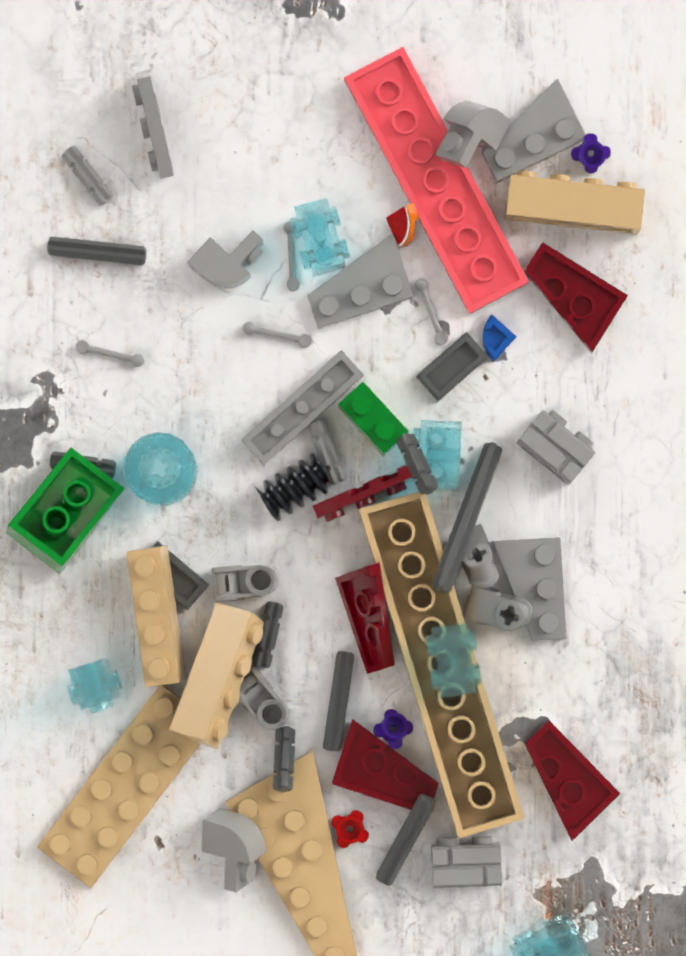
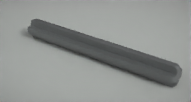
M485 443L481 450L432 582V587L440 593H449L454 585L502 454V448L497 446L496 443Z

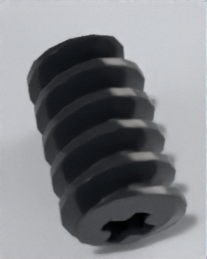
M314 453L310 454V466L301 459L298 461L299 472L289 466L286 468L287 479L276 473L275 486L266 479L263 481L264 492L256 488L275 520H281L280 509H283L289 515L293 513L292 502L303 508L305 506L303 496L305 495L312 501L317 500L315 489L318 488L325 495L328 493L327 482H330Z

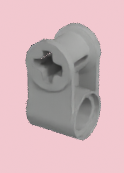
M478 524L475 525L461 564L470 584L475 588L484 589L489 588L498 581L499 573L493 560L492 550L482 525Z
M236 565L211 568L212 573L216 575L217 595L214 597V602L265 596L271 594L278 585L276 572L265 565ZM259 571H266L271 578L269 587L264 590H258L253 584V577ZM227 576H228V581H229V591H228V584H227Z
M471 586L464 618L475 623L513 631L527 626L531 622L533 608L528 600L501 592L496 588L479 589ZM514 608V613L519 615V619L514 620V615L509 613L510 609Z
M253 666L251 673L243 679L239 690V702L247 711L251 712L264 728L270 730L279 729L288 721V708L274 692V688L267 679ZM255 683H257V685L253 689H251L247 694H245V692L249 688H251ZM275 704L282 710V718L276 724H269L264 718V711L269 705Z

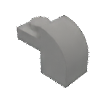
M470 101L457 103L443 118V120L450 124V127L435 155L442 161L467 168L478 145L493 150L498 148L511 120L499 110Z
M252 230L240 245L229 254L209 237L187 262L189 267L207 283L219 288H234L244 284L251 278L250 272L243 266L246 263L251 266L264 252L261 249L264 242Z
M220 808L203 819L202 852L225 858L224 889L236 893L253 880L256 873L254 861L266 853L264 837L252 820L236 812Z

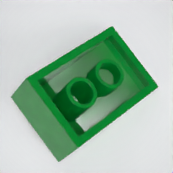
M70 447L8 524L6 534L58 574H61L125 488Z

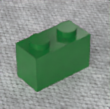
M364 382L358 385L338 404L341 412L383 457L397 445V439L402 437L403 434L409 433L406 427Z

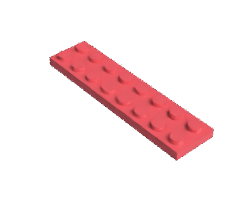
M404 47L344 77L350 93L409 203L415 204L418 220L469 315L527 285L529 280L469 168L442 161L435 155L448 129Z

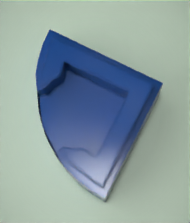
M491 314L483 330V346L489 358L495 362L517 336Z

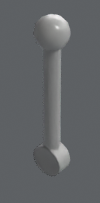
M292 221L284 224V231L287 233L290 276V279L287 281V288L290 291H297L300 287V282L296 278L294 233L297 230V226Z
M419 278L415 282V287L422 294L435 329V342L438 345H444L448 341V335L442 331L427 291V280Z
M246 322L243 325V331L247 335L257 333L298 342L303 348L309 347L312 342L308 334H302L301 336L256 327L252 322Z
M84 340L78 341L76 344V350L80 354L90 352L131 362L135 367H140L144 363V357L140 354L131 356L90 346Z

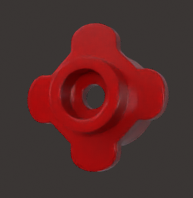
M353 810L350 815L343 817L336 815L333 817L331 825L336 829L338 836L336 843L339 847L347 848L349 844L356 842L365 843L368 840L369 833L364 829L362 822L364 815L361 811ZM348 826L353 827L352 832L347 831Z

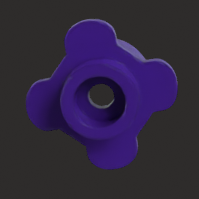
M593 133L586 134L580 146L574 147L571 150V158L583 164L584 170L590 174L595 173L598 167L604 163L605 159H608L611 155L610 148L598 142L597 136ZM590 150H593V156H588Z
M389 709L384 713L382 722L374 726L373 732L376 737L385 739L389 743L390 748L398 749L402 746L404 737L413 732V724L396 710ZM391 726L396 727L395 732L391 731Z

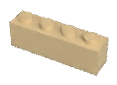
M517 171V175H510L508 181L504 220L638 234L641 230L645 189H638L637 184L632 182H617V186L603 185L604 180L597 178H584L583 182L570 181V176L552 174L550 179L538 178L536 172Z
M168 545L127 551L145 687L180 683L186 679Z
M216 603L169 729L180 738L218 749L221 740L225 738L232 709L239 702V690L243 679L251 669V657L256 644L261 641L263 636L264 622L254 613Z

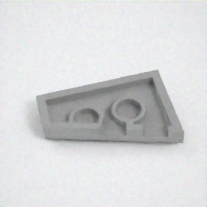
M146 70L137 72L138 84L133 85L132 90L136 106L143 104L146 118L140 119L144 139L151 137L154 149L153 151H148L152 171L159 170L160 179L174 176L173 167L160 120L161 116L157 98L152 86L151 72Z
M558 78L508 126L496 150L486 148L482 152L496 184L509 178L510 175L517 174V171H524L584 141L586 134Z
M393 233L308 295L318 329L414 298Z
M560 537L492 541L514 596L524 598L532 605L533 618L526 626L531 640L566 639Z

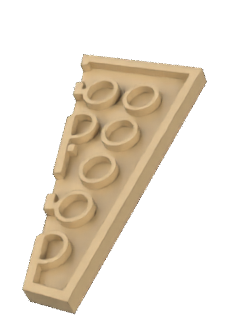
M312 750L294 761V773L290 774V776H293L292 791L281 793L273 789V776L277 775L275 772L225 803L230 811L248 817L261 831L266 844V853L260 856L258 860L315 956H357Z

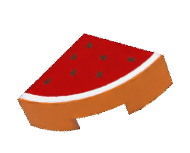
M411 203L386 217L399 248L408 246L415 237L414 227L415 220H418V214L415 204Z

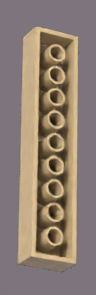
M418 491L359 509L374 563L380 562L386 603L458 839L524 819L454 585L449 593H440L432 587L433 579L443 555V549L426 494L422 495Z

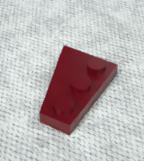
M543 242L524 271L591 353L628 297L624 292Z
M408 465L397 468V472L393 474L379 476L364 483L362 487L349 489L312 507L317 519L324 517L327 523L344 516V508L356 504L357 509H361L375 503L374 496L387 491L388 496H392L406 490L407 486L405 483L411 481L412 474Z
M380 562L336 577L335 580L366 673L369 674L394 666L395 662Z
M352 719L331 784L409 810L413 808L417 798L422 793L434 799L439 785L436 780Z
M547 720L524 743L571 841L621 794L550 720Z

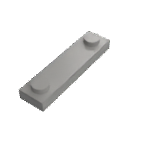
M341 350L241 441L263 465H266L305 430L310 423L315 421L364 377V374Z

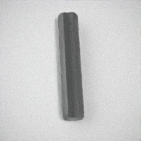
M49 237L47 243V253L51 256L144 265L147 256L146 248L137 245L62 237Z
M338 651L336 654L323 741V749L337 752L341 749L355 657L352 652Z
M422 793L417 798L376 873V879L387 886L393 884L435 808L436 801L432 797Z

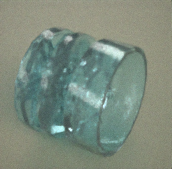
M155 432L142 436L131 445L125 456L124 475L127 485L140 499L156 506H170L180 503L191 494L197 483L198 465L195 455L183 440L170 433ZM159 460L163 464H169L165 469L166 475L164 477L158 474L152 475L151 471L156 468L154 462Z

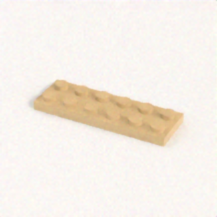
M164 685L158 686L37 846V848L90 888L93 887L200 745L184 740L169 730L181 698Z

